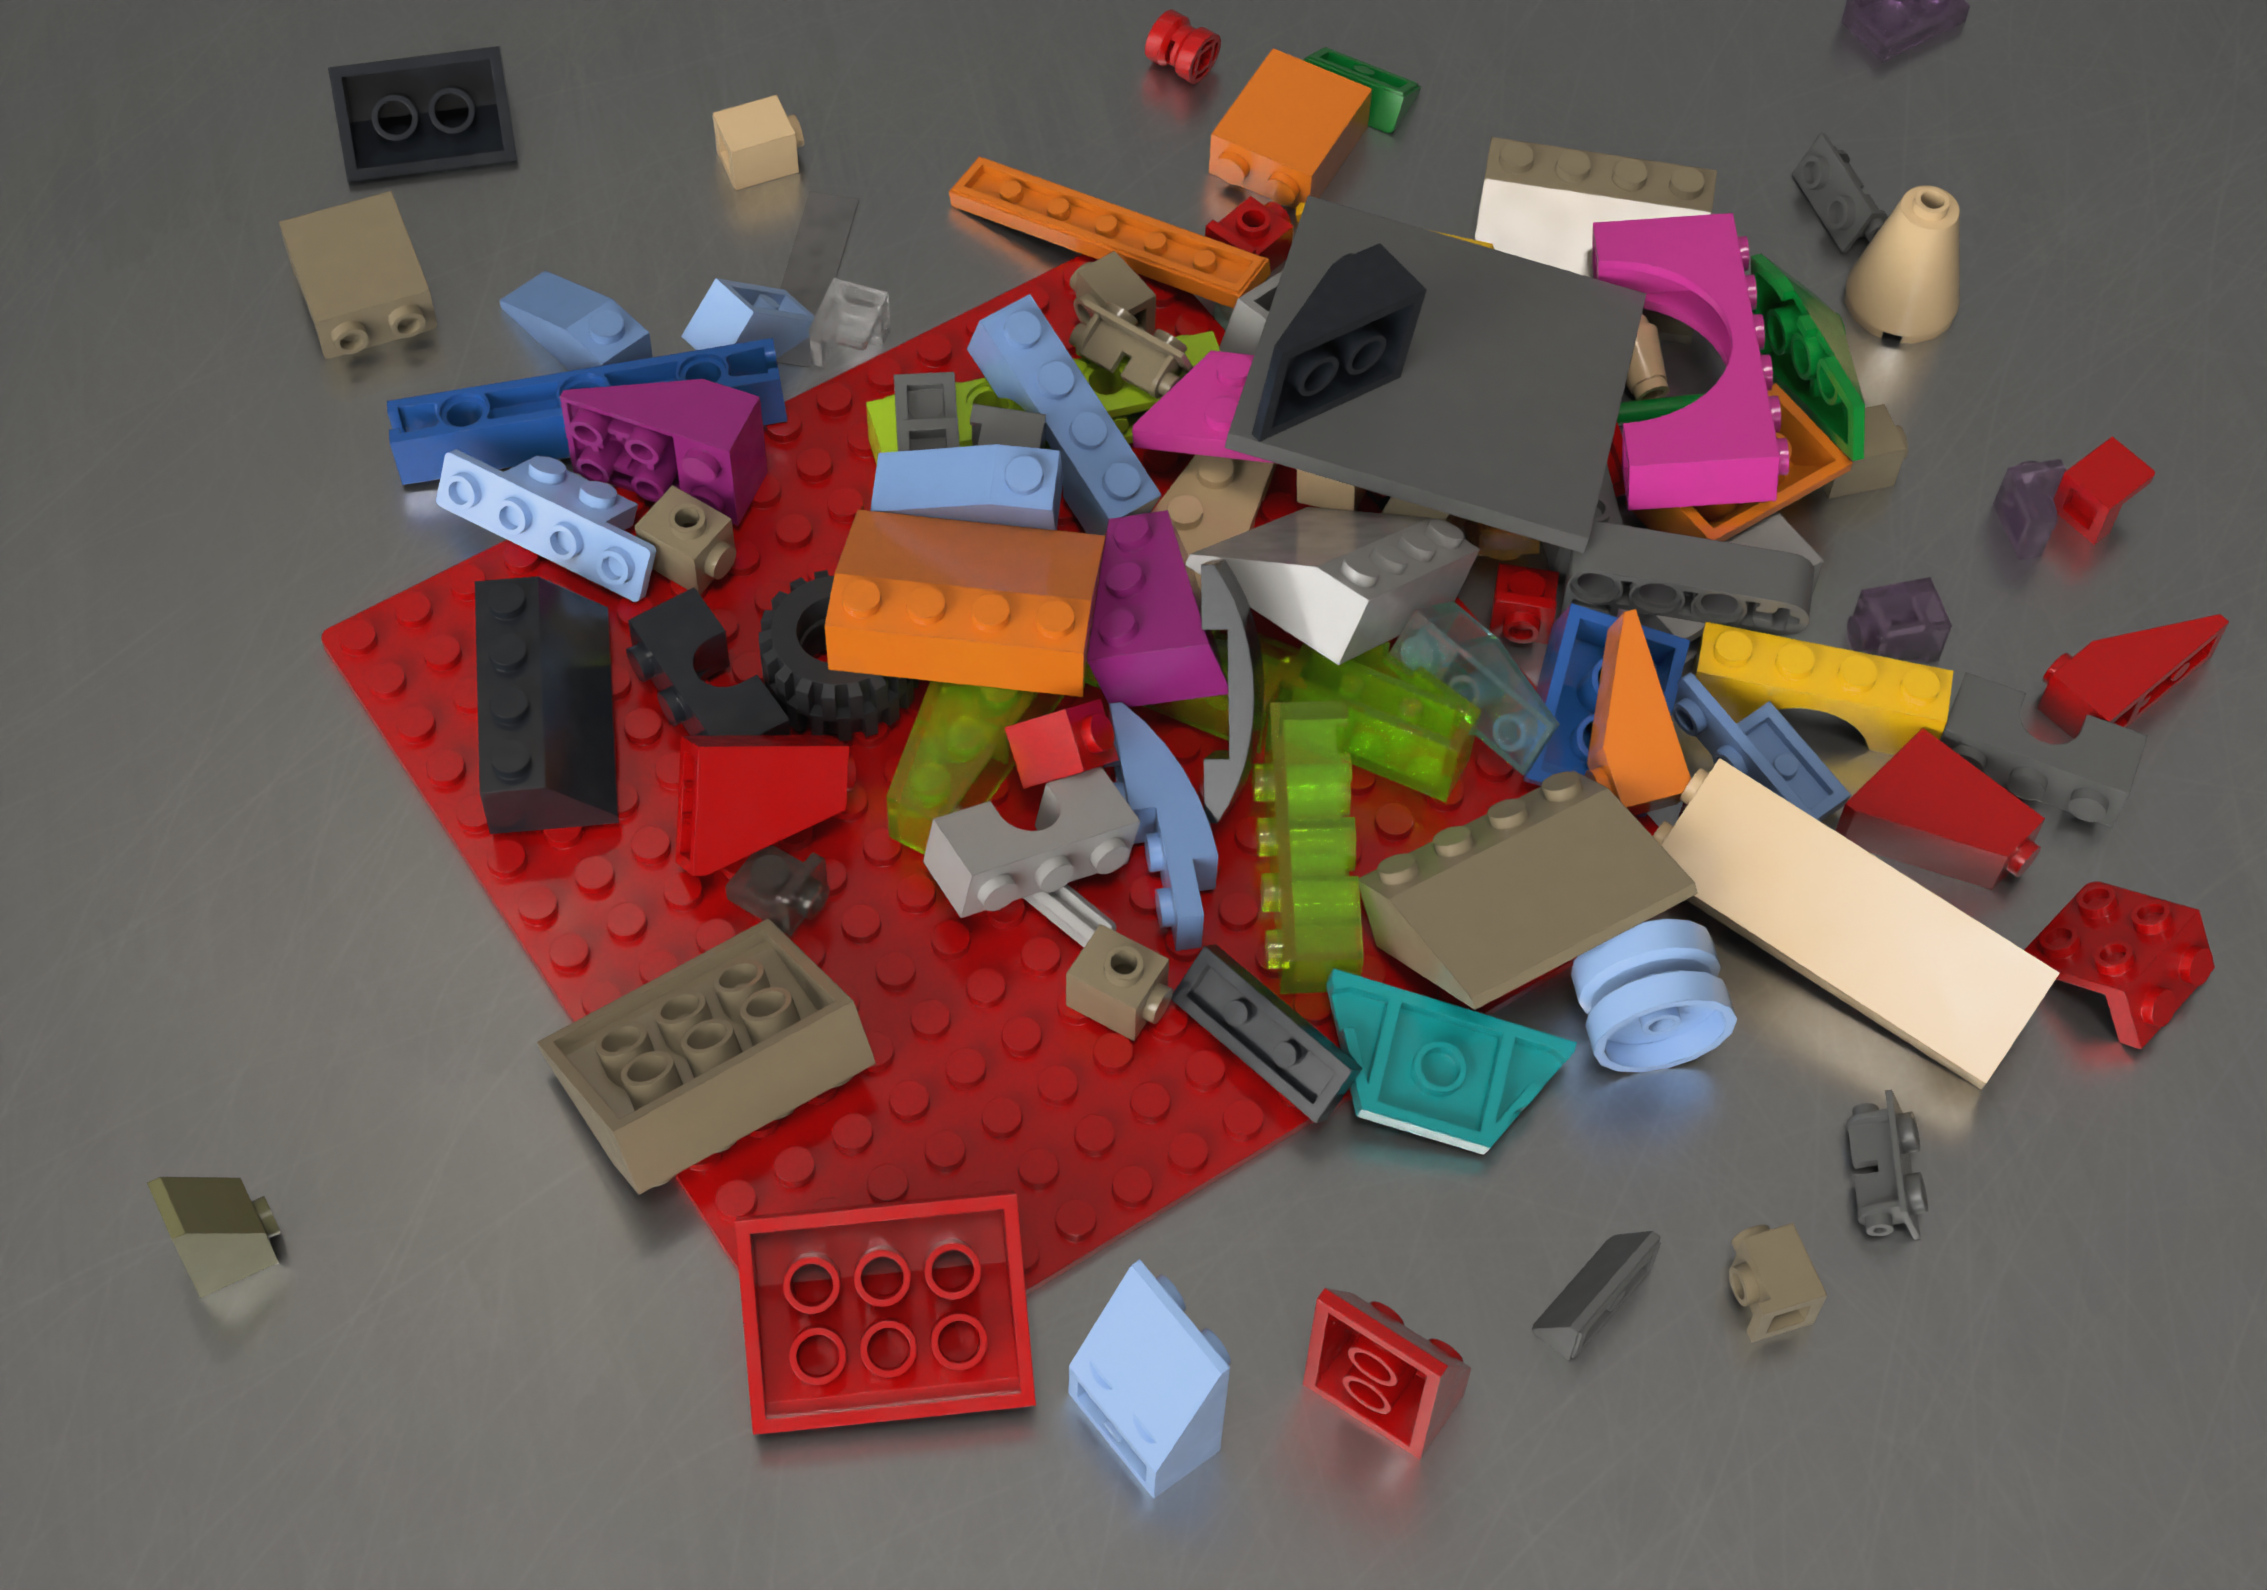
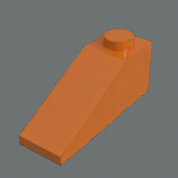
M1636 609L1623 612L1607 630L1587 758L1589 770L1585 773V777L1607 787L1633 816L1677 805L1681 801L1680 797L1691 780Z

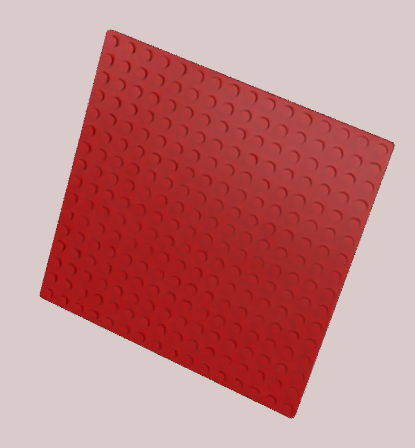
M1081 254L784 402L788 421L763 425L768 473L738 526L732 524L736 548L735 561L723 578L719 580L714 579L700 595L726 631L730 662L729 667L713 674L704 681L705 683L716 687H730L742 683L755 675H758L763 682L759 632H762L761 619L764 611L772 610L771 600L779 591L787 594L791 593L790 583L800 577L809 582L815 579L814 572L828 570L829 576L835 575L857 510L870 511L877 466L868 440L866 402L883 399L895 394L894 375L954 372L955 382L961 383L985 378L967 350L979 321L1031 294L1070 356L1074 359L1082 358L1076 354V347L1069 343L1072 331L1081 323L1074 309L1076 293L1070 287V279L1080 266L1088 262H1095L1098 259ZM1137 274L1156 294L1155 332L1157 329H1160L1177 337L1213 331L1220 347L1225 330L1194 294ZM1129 443V446L1161 493V497L1154 506L1155 508L1196 454L1134 448L1133 443ZM1277 464L1265 499L1261 502L1256 515L1254 528L1306 507H1316L1297 502V469ZM613 486L618 495L638 504L633 526L624 530L636 536L635 525L656 502L646 500L636 492ZM1062 486L1057 531L1086 533L1065 501ZM1366 492L1357 511L1382 513V509ZM506 539L327 628L321 635L325 651L572 1023L768 918L854 1001L876 1064L854 1075L846 1084L825 1091L798 1106L790 1115L771 1121L737 1140L729 1149L714 1153L675 1176L738 1273L734 1222L737 1217L1014 1190L1017 1193L1027 1296L1313 1123L1308 1116L1172 1000L1162 1018L1156 1024L1147 1021L1135 1041L1066 1006V973L1084 947L1024 898L1014 900L996 911L984 910L960 918L923 862L934 818L991 801L1000 816L1010 825L1022 830L1038 831L1035 827V822L1046 783L1023 789L1005 727L1100 698L1105 715L1109 719V704L1089 664L1087 665L1083 697L919 680L918 688H914L913 702L908 709L899 707L900 719L889 726L881 722L878 724V733L865 737L864 733L860 731L852 733V740L841 741L849 746V753L853 755L856 764V781L853 790L847 791L845 811L711 874L692 876L675 863L681 736L690 735L682 723L674 727L668 721L658 702V689L651 679L642 682L638 678L626 654V649L632 646L628 620L687 591L686 588L652 569L646 596L637 602H633ZM539 576L608 607L619 823L490 834L480 796L475 581ZM1458 596L1450 611L1340 665H1337L1250 608L1260 641L1264 670V712L1261 734L1252 768L1238 799L1230 812L1218 823H1209L1218 852L1216 888L1199 891L1204 911L1201 948L1176 951L1171 927L1160 928L1156 911L1155 889L1163 888L1160 871L1149 872L1144 842L1133 844L1128 863L1123 864L1117 870L1108 874L1096 873L1067 883L1114 921L1117 927L1116 932L1169 959L1168 987L1172 988L1173 992L1203 947L1216 944L1338 1048H1340L1326 988L1328 976L1333 969L1490 1016L1572 967L1574 960L1577 958H1573L1474 1010L1377 947L1357 883L1358 878L1378 869V865L1388 857L1397 854H1408L1432 842L1434 836L1444 829L1464 826L1487 814L1492 805L1500 801L1517 799L1541 787L1523 781L1537 687ZM1216 630L1215 633H1212L1217 643L1223 670L1228 679V630ZM827 649L819 652L813 658L828 663ZM1228 694L1128 707L1145 721L1169 748L1184 769L1204 809V758L1215 750H1229ZM790 727L791 735H812L811 728L809 727L804 728L800 732ZM828 733V734H827V735H830V736L834 737L835 739L839 740V739H838V734H831V733ZM1114 767L1103 768L1113 783L1116 782ZM1648 814L1644 818L1634 816L1652 836L1659 828ZM1350 1088L1336 1108L1352 1099Z

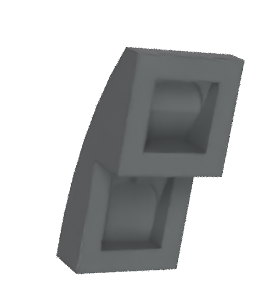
M955 373L894 375L898 452L959 447Z

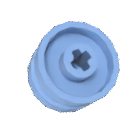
M1678 919L1642 922L1579 955L1574 960L1571 977L1578 1001L1585 1013L1588 1014L1585 1026L1593 1054L1600 1065L1619 1072L1641 1073L1667 1069L1697 1059L1717 1048L1733 1033L1737 1017L1729 991L1723 980L1718 978L1721 966L1713 940L1706 927L1690 920Z

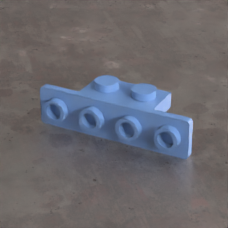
M1689 672L1679 679L1677 683L1678 692L1672 712L1674 719L1686 734L1697 737L1712 755L1714 765L1719 758L1820 822L1842 808L1849 800L1851 794L1770 701L1736 724L1693 673Z

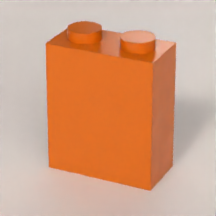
M1273 48L1212 132L1209 173L1223 179L1227 183L1241 186L1265 196L1280 205L1288 206L1295 210L1300 202L1306 203L1308 195L1320 198L1368 128L1372 88Z

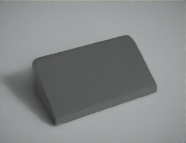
M1654 1231L1618 1234L1607 1239L1533 1324V1333L1568 1361L1571 1358L1575 1359L1652 1270L1661 1242H1659L1661 1237Z

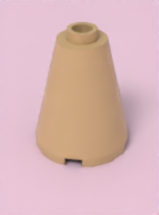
M1918 186L1907 191L1850 270L1846 282L1845 304L1853 319L1870 334L1882 338L1883 332L1902 336L1900 343L1915 344L1936 338L1949 329L1960 306V209L1956 199L1947 191L1935 186Z

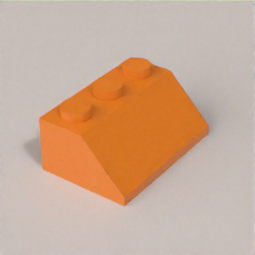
M1775 383L1772 385V390L1768 391V396H1778L1780 402L1781 428L1780 432H1776V438H1786L1789 449L1788 475H1778L1776 501L1631 511L1649 530L1724 542L1851 470L1853 462Z

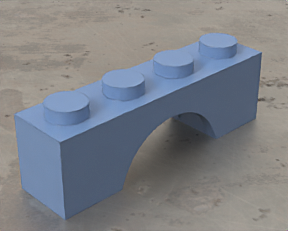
M1031 294L981 319L967 350L998 398L1010 399L1021 406L1026 412L1046 414V440L1051 450H1060L1064 474L1063 497L1087 534L1106 536L1109 519L1150 513L1161 497V493Z

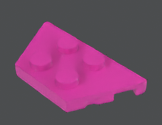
M1211 350L1134 424L1132 429L1134 448L1274 463L1225 448L1228 432L1254 355Z

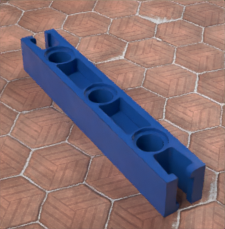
M773 338L387 401V413L392 429H389V442L402 485L440 479L445 455L455 449L496 469L515 467L535 456H545L556 460L569 458L570 451L560 402V395L563 390L706 379L759 396L763 425L786 422L788 420Z

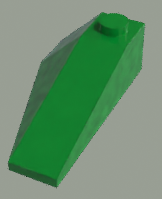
M1762 253L1752 255L1751 275H1755L1757 287L1756 310H1752V314H1762L1765 345L1764 350H1760V355L1770 354L1773 383H1777L1852 461L1864 459L1865 403L1841 316L1826 305L1816 294Z

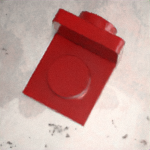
M1499 563L1489 633L1494 637L1507 638L1516 643L1534 642L1548 645L1556 614L1559 572Z

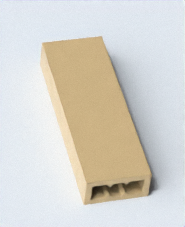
M1718 759L1710 773L1703 768H1699L1680 797V800L1687 804V807L1673 826L1664 821L1653 835L1656 841L1695 882L1698 894L1688 898L1687 901L1982 1090L2052 986L2059 972L1722 759Z

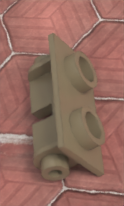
M1084 299L1082 302L1091 319L1087 326L1079 323L1071 333L1069 343L1076 347V354L1089 360L1112 374L1124 356L1131 358L1121 373V378L1156 399L1164 396L1181 380L1177 376L1179 371L1187 374L1193 368L1185 355L1186 345L1171 334L1157 329L1152 336L1136 327L1138 320L1128 311L1114 303L1108 302L1103 309L1087 299Z

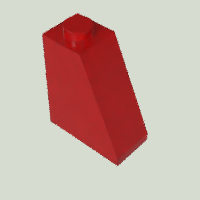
M1922 728L1845 803L1835 831L1867 852L1993 890L2010 872L2016 877L2021 876L2036 859L2041 847L2035 843V840L2045 818Z
M830 735L681 736L675 863L692 876H706L845 811L847 791L853 790L856 781V764L853 755L849 753V746Z

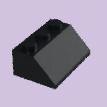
M501 46L328 67L347 182L517 160Z

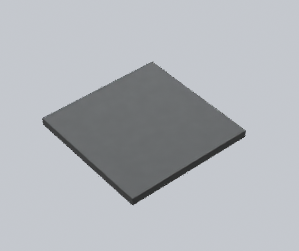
M1308 195L1228 432L1225 448L1584 553L1592 529L1646 293ZM1381 243L1427 289L1401 377L1259 442L1252 435L1275 344L1333 263L1346 254H1356Z

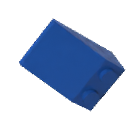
M1571 603L1554 622L1538 680L1523 781L1542 786V782L1551 775L1574 770L1585 776L1586 771L1589 770L1587 758L1607 630L1618 617ZM1641 625L1670 715L1672 716L1678 692L1677 683L1682 676L1690 640ZM1648 812L1635 816L1644 818Z

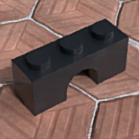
M694 587L628 620L632 646L626 649L628 660L642 682L651 679L659 691L657 698L660 707L674 727L682 723L690 736L791 735L790 719L758 675L730 687H716L704 682L713 674L729 667L730 662L726 631Z

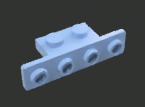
M457 449L446 453L436 502L440 507L633 602H637L646 596L656 548L653 544L624 531L634 524L638 507L637 503L618 495L617 491L606 483L589 481L566 470V466L554 458L535 456L502 472Z

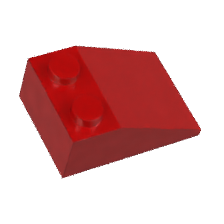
M1324 1288L1316 1300L1303 1385L1420 1460L1464 1397L1471 1367L1463 1363L1460 1354L1447 1343L1434 1338L1426 1340L1404 1326L1401 1317L1385 1304L1376 1301L1368 1303L1354 1293Z

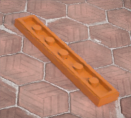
M980 156L949 191L952 207L1098 260L1115 251L1139 275L1233 309L1238 298L1264 283L1271 274L1269 259Z

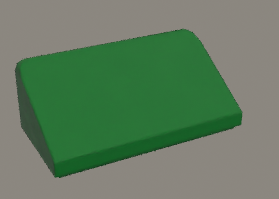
M1327 47L1314 52L1303 60L1372 88L1368 126L1386 133H1392L1399 126L1421 90L1419 83Z

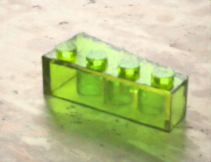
M1348 701L1270 703L1264 763L1253 764L1252 767L1254 802H1265L1266 818H1257L1258 857L1269 856L1270 873H1261L1262 912H1274L1275 929L1265 931V959L1267 969H1278L1280 994L1327 992V979L1333 969L1361 976L1364 957L1359 877L1349 876V872H1354L1356 864L1355 817H1344L1350 814V783L1352 782L1351 753L1343 754L1346 727L1349 724Z

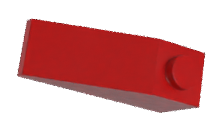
M2221 614L2094 640L2073 657L2069 653H2064L2053 662L2043 676L2042 681L2047 684V687L2037 709L2073 739L2077 737L2087 714L2127 728L2212 657L2229 621Z

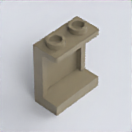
M392 191L279 221L289 262L294 276L298 278L317 331L323 355L326 359L357 353L363 349L401 338L413 337L437 327L430 289Z

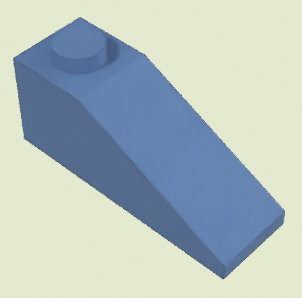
M543 271L499 300L501 308L569 371L653 357L649 332L612 298L548 271Z
M993 444L878 453L870 511L1057 530L1064 478L1060 450Z

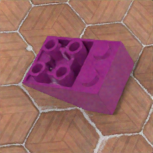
M706 379L563 390L560 395L573 472L582 475L589 481L608 483L636 492L642 498L652 502H657L673 485L732 519V524L738 526L768 473L759 396Z

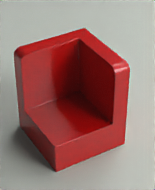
M2112 436L2064 472L2050 509L2095 545L2110 534L2122 505L2152 482L2155 471Z

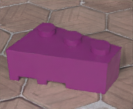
M1168 510L1108 520L1087 662L1108 704L1122 702L1127 707L1228 694V679L1222 667L1214 635L1211 630H1202L1201 592L1194 570L1185 565L1189 556Z

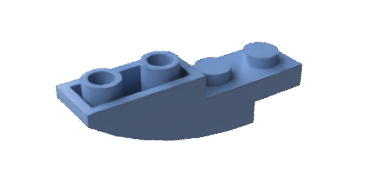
M1110 703L1109 720L1113 726L1114 744L1119 760L1103 765V768L1114 767L1116 782L1113 784L1140 820L1134 844L1144 842L1149 872L1160 871L1163 888L1155 889L1156 911L1160 928L1171 927L1176 951L1201 948L1204 911L1199 891L1216 888L1218 852L1211 826L1194 787L1166 744L1145 721L1124 703Z

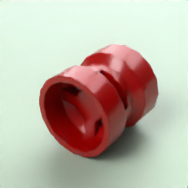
M1170 9L1165 11L1152 26L1145 44V55L1149 60L1160 66L1171 65L1175 67L1177 76L1189 83L1196 84L1202 81L1214 66L1220 52L1221 38L1218 34L1205 27L1194 28L1191 26L1188 17L1176 10Z

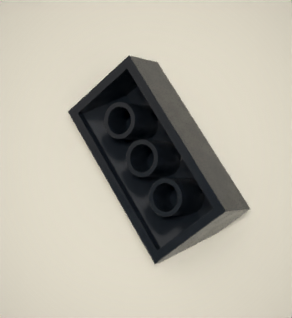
M539 576L475 581L480 796L490 834L619 823L608 607Z

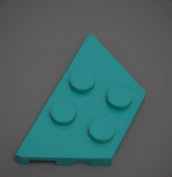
M1333 969L1327 979L1326 988L1340 1048L1363 1068L1350 1086L1356 1116L1484 1155L1576 1049L1577 1042L1341 970Z

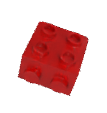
M2100 881L2086 884L2024 949L2027 953L2059 972L2057 980L2105 994L2119 1043L2142 1049L2161 1027L2169 1023L2177 1009L2198 986L2206 982L2210 973L2215 968L2199 909Z

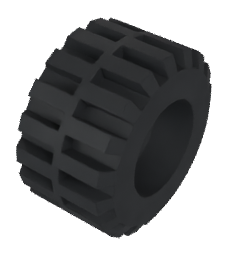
M828 570L814 572L815 579L809 582L800 577L790 583L791 593L787 594L779 591L771 600L772 610H765L761 619L762 632H759V647L764 685L785 714L788 715L790 727L799 732L809 727L811 728L812 735L838 734L839 741L852 740V733L862 731L865 737L878 733V724L881 722L891 726L900 719L899 707L905 709L910 707L914 700V688H918L919 680L828 670L827 662L813 658L819 652L827 649L825 621L834 576H829Z

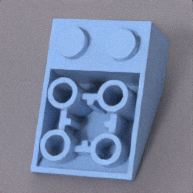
M1139 1259L1130 1266L1070 1363L1068 1393L1147 1492L1155 1499L1220 1451L1231 1359L1223 1343L1211 1330L1205 1328L1199 1331L1184 1313L1186 1310L1184 1300L1174 1284L1164 1275H1159L1155 1278Z

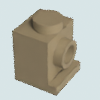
M1115 251L1095 262L1083 264L1074 272L1070 279V287L1076 293L1074 309L1082 324L1087 326L1091 319V316L1082 304L1084 299H1087L1103 309L1108 302L1114 303L1128 311L1138 320L1136 327L1151 335L1155 333L1156 294Z
M1794 1223L1771 1230L1768 1225H1756L1738 1233L1731 1240L1736 1256L1729 1269V1278L1738 1302L1742 1306L1749 1305L1753 1316L1746 1330L1751 1343L1814 1324L1827 1297V1293Z

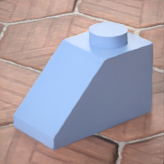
M715 278L681 337L695 350L773 338L776 357L778 358L817 332L822 322L786 290Z

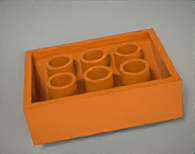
M857 510L835 571L826 615L825 637L828 670L1083 697L1088 665L1087 655L1106 536Z

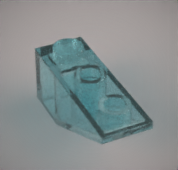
M1454 601L1415 609L1386 657L1389 663L1522 775L1529 773L1560 725L1499 638Z

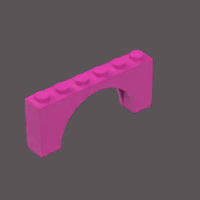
M1733 213L1594 222L1592 227L1591 264L1593 278L1646 293L1644 309L1671 316L1698 331L1715 347L1726 366L1723 375L1706 394L1688 406L1658 418L1623 423L1622 473L1628 510L1776 501L1778 475H1788L1789 473L1788 442L1786 438H1776V432H1780L1781 428L1780 402L1778 396H1768V391L1772 390L1773 385L1772 361L1770 354L1760 355V350H1764L1765 345L1764 320L1762 314H1752V310H1756L1757 307L1755 275H1745L1744 271L1749 270L1747 236H1737Z

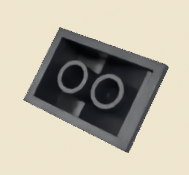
M1381 243L1356 254H1346L1333 263L1275 344L1252 435L1259 442L1401 377L1427 289Z

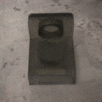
M774 845L751 854L725 886L729 901L763 921L769 918L782 932L789 936L794 933L805 918L811 920L819 914L830 892L827 882L825 858L813 852L803 863Z

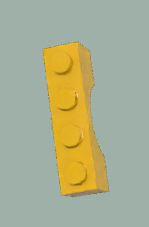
M1705 622L1692 670L1696 678L1735 723L1740 722L1769 701L1777 710L1788 708L1818 710L1837 716L1853 725L1865 738L1869 750L1895 755L1922 728L1939 740L1941 739L1948 720L1954 672L1953 670L1711 622Z

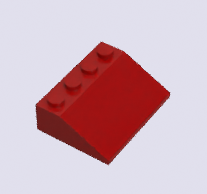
M1014 1190L737 1217L734 1221L753 1435L1036 1406L1017 1193Z

